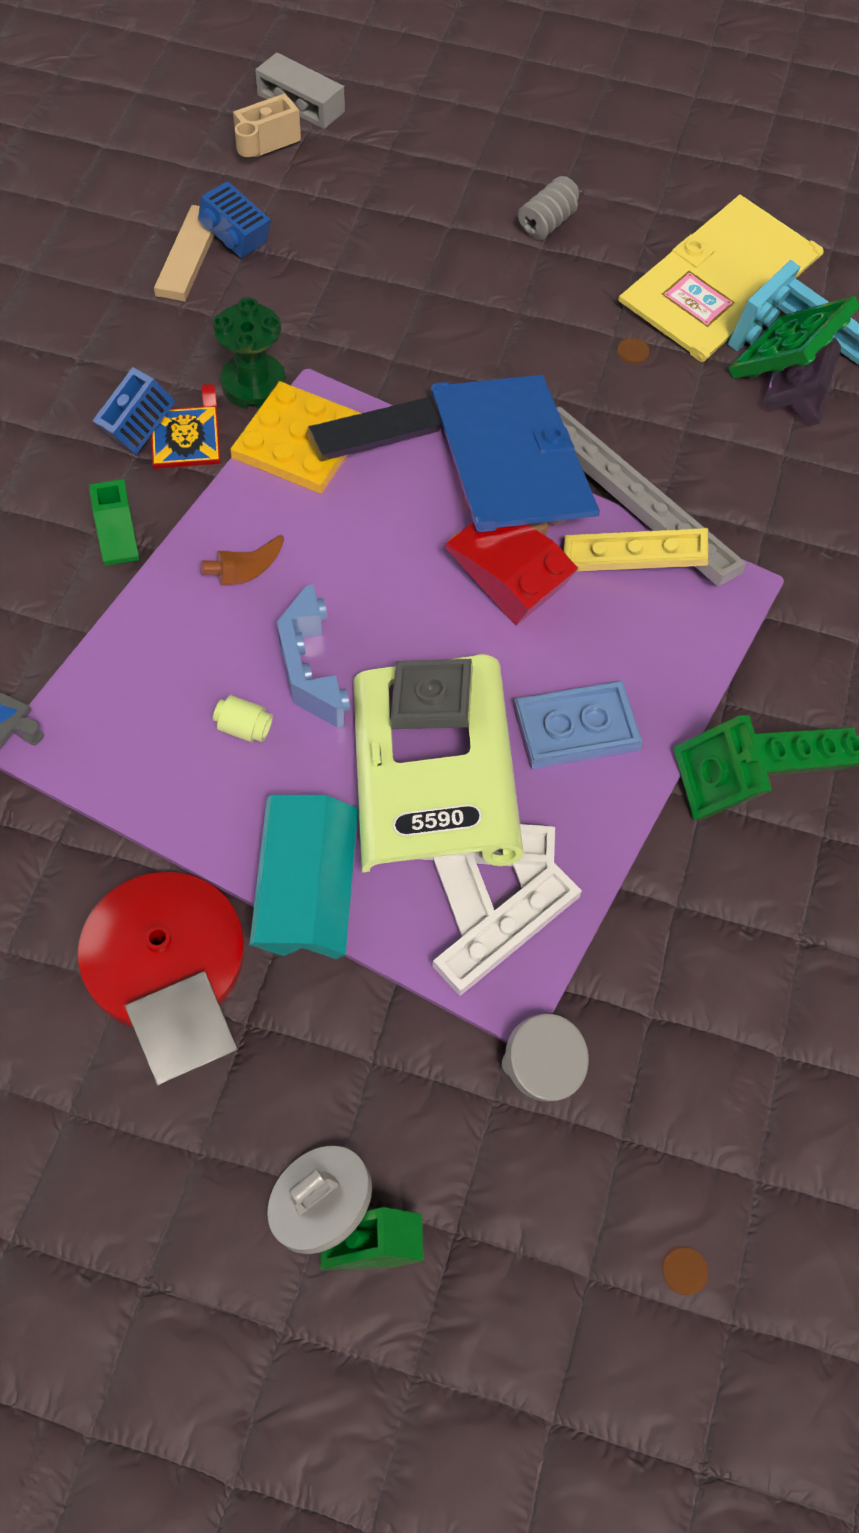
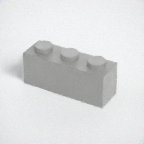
M277 52L255 69L257 95L267 100L285 93L299 109V117L323 129L345 112L343 85Z

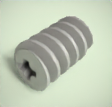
M559 176L539 191L537 195L533 196L529 202H526L522 208H519L518 219L527 234L535 240H543L556 227H559L563 221H566L570 215L574 214L578 207V186L570 178Z

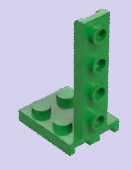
M749 715L737 716L673 747L694 820L706 819L772 791L768 775L846 769L859 766V738L855 728L755 734Z

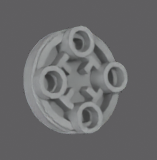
M555 1014L536 1015L518 1024L508 1039L506 1053L502 1059V1068L510 1076L515 1086L526 1096L542 1102L565 1099L575 1093L584 1082L589 1065L588 1049L582 1034L569 1020Z

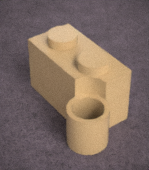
M285 93L233 111L236 148L241 156L259 157L301 141L299 109Z

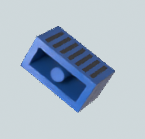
M228 181L201 196L198 220L240 258L267 242L271 219Z
M132 367L93 419V422L114 442L136 455L176 401L154 378Z

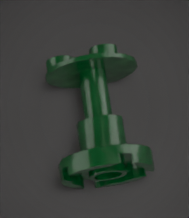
M247 297L242 298L238 304L224 309L219 315L215 316L213 328L215 339L220 345L235 353L234 357L223 366L220 374L224 396L230 403L240 408L248 409V404H256L257 409H259L279 381L286 382L284 367L276 358L268 355L265 351L279 339L281 320L272 309L258 304L254 298Z

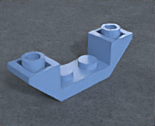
M314 584L306 585L277 621L279 643L293 704L337 728L344 727V712L350 711L346 688L339 689L336 675L312 679L309 663L302 664L300 655L306 654L303 638L322 635L321 620L327 619L324 598H317Z

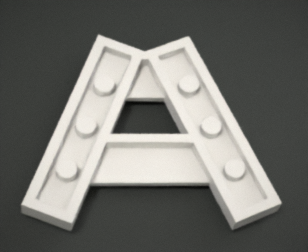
M520 824L524 854L518 862L507 866H513L522 889L496 910L493 908L477 864L490 865L485 862L482 851L421 859L434 861L461 934V938L433 960L432 966L459 996L469 990L580 898L582 890L554 863L555 827ZM498 849L493 852L497 855H504L503 849Z

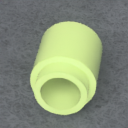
M229 695L226 701L221 699L213 715V721L217 722L218 731L251 743L254 740L259 742L265 740L273 720V714L266 712L265 707L233 695Z

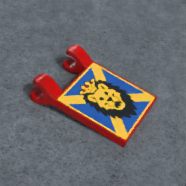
M214 384L202 385V407L172 408L151 434L153 469L221 464L217 396Z

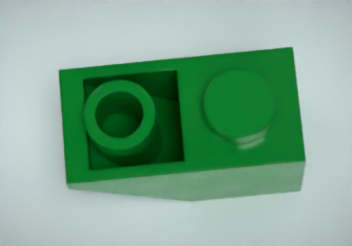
M120 479L89 484L92 510L104 566L139 561L132 510L125 480Z

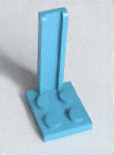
M790 259L747 301L728 345L738 352L747 342L752 344L760 335L762 327L764 325L769 327L776 320L780 309L788 314L829 302L796 279L801 266ZM850 317V323L839 329L833 335L834 339L829 344L859 365V323Z

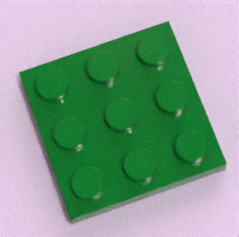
M856 296L779 316L728 368L734 379L745 376L754 378L766 371L772 370L773 373H777L788 366L797 364L798 367H803L811 363L816 358L815 354L822 347L833 341V335L850 323V317L859 309Z

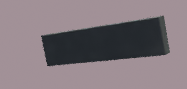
M429 397L311 425L308 426L306 434L319 461H324L438 432L441 429L442 423Z

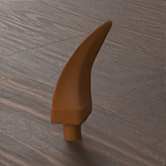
M279 535L252 552L217 551L216 561H201V575H217L220 585H234L251 581L266 571L275 561L282 548L284 537Z

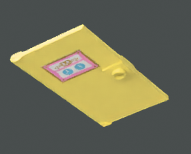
M738 195L619 296L618 301L688 350L695 359L704 362L731 338L747 301L790 259L801 266L796 275L797 278L823 255L824 250L814 241H808L742 195Z

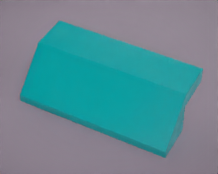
M270 795L267 797L249 945L281 956L288 955L301 948L334 959L346 955L358 817L357 807L328 795Z

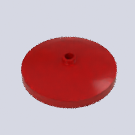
M151 873L133 878L114 888L92 910L79 939V970L90 996L100 1009L116 1021L133 1027L125 1005L204 971L220 1005L234 988L241 973L245 952L241 923L234 907L221 891L213 885L184 873Z

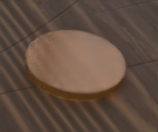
M628 338L620 342L617 352L622 360L636 364L648 358L649 347L640 339Z
M678 1248L666 1257L663 1264V1276L667 1285L676 1293L693 1295L702 1290L706 1285L708 1267L704 1258L695 1250Z

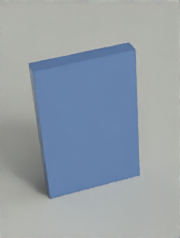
M623 680L514 699L513 706L531 769L640 751L642 749L643 742Z

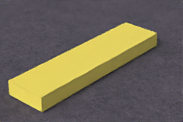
M708 528L565 535L564 553L579 568L577 571L708 566Z

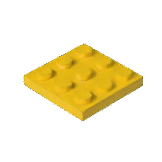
M279 381L231 447V457L322 494L347 455L319 461L306 434L308 426L361 413Z

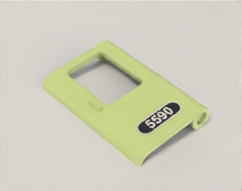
M486 654L454 658L472 659L473 664L469 724L471 749L469 753L459 756L404 763L395 762L390 722L389 687L394 684L396 666L362 671L353 679L362 873L370 872L371 867L382 863L482 851L485 862L495 866L511 865L523 857L524 851L501 668L496 658ZM498 849H503L504 855H497L493 852Z

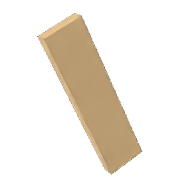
M191 205L154 286L155 296L185 302L214 238V234L198 220L200 206Z

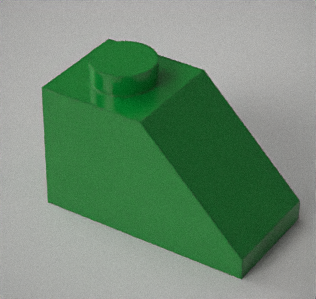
M386 1207L366 1211L360 1224L345 1240L328 1250L320 1252L321 1269L393 1268L423 1261L422 1214Z

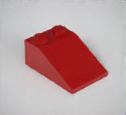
M473 522L444 546L516 626L564 587L579 569L553 540L528 524L495 528V531L478 532Z

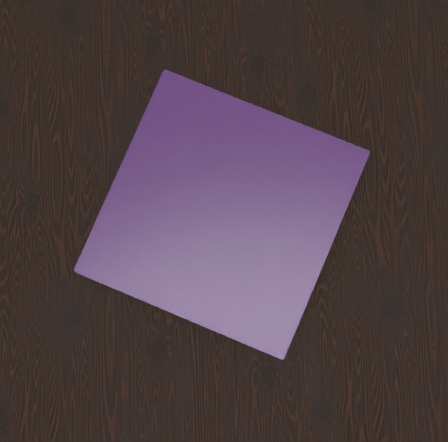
M304 369L291 384L293 387L360 413L393 406L311 369ZM443 427L438 432L348 454L322 494L231 457L29 704L32 711L26 718L37 721L39 724L38 730L43 732L44 737L34 746L13 733L0 749V771L253 907L268 796L328 795L357 807L358 817L345 957L507 1043L513 1030L522 1021L536 1015L554 1013L681 776L673 747L704 733L781 590L784 579L780 575L746 560H743L747 563L743 574L720 586H717L695 566L576 571L564 587L516 626L444 547L451 536L469 526L473 518L471 511L466 508L464 490ZM593 494L600 510L599 516L570 519L559 525H552L547 522L549 530L545 536L553 540L564 551L565 535L653 530L629 509ZM279 535L284 537L282 548L275 561L266 571L251 581L234 585H220L217 575H201V561H216L217 551L252 552ZM314 584L317 598H324L327 619L321 620L322 635L303 638L306 654L300 655L302 664L309 663L312 679L336 675L339 689L346 688L350 711L344 712V727L337 728L293 704L279 643L277 621L306 585ZM486 654L496 658L500 663L520 824L555 827L554 863L582 892L580 898L469 990L459 996L432 967L433 960L461 938L434 861L415 859L382 863L371 867L370 872L362 873L353 679L362 671L396 666V661L445 660ZM623 680L643 742L640 751L531 769L513 706L515 698ZM394 684L389 687L390 710L392 709ZM229 695H233L265 707L266 712L273 714L272 724L263 742L254 740L251 743L218 731L217 722L213 721L214 711L218 702L221 699L226 701ZM469 728L392 729L394 761L397 763L465 755L471 749ZM477 864L494 910L522 889L513 866Z

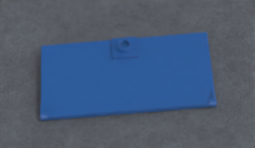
M543 375L456 384L442 382L434 383L430 387L474 525L478 532L495 531V528L599 516V507L575 453V447L568 430L562 422Z

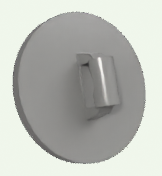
M340 1146L320 1147L296 1159L281 1174L270 1195L267 1216L269 1227L275 1238L287 1249L301 1254L319 1253L345 1240L360 1224L370 1203L372 1180L367 1166L356 1153Z

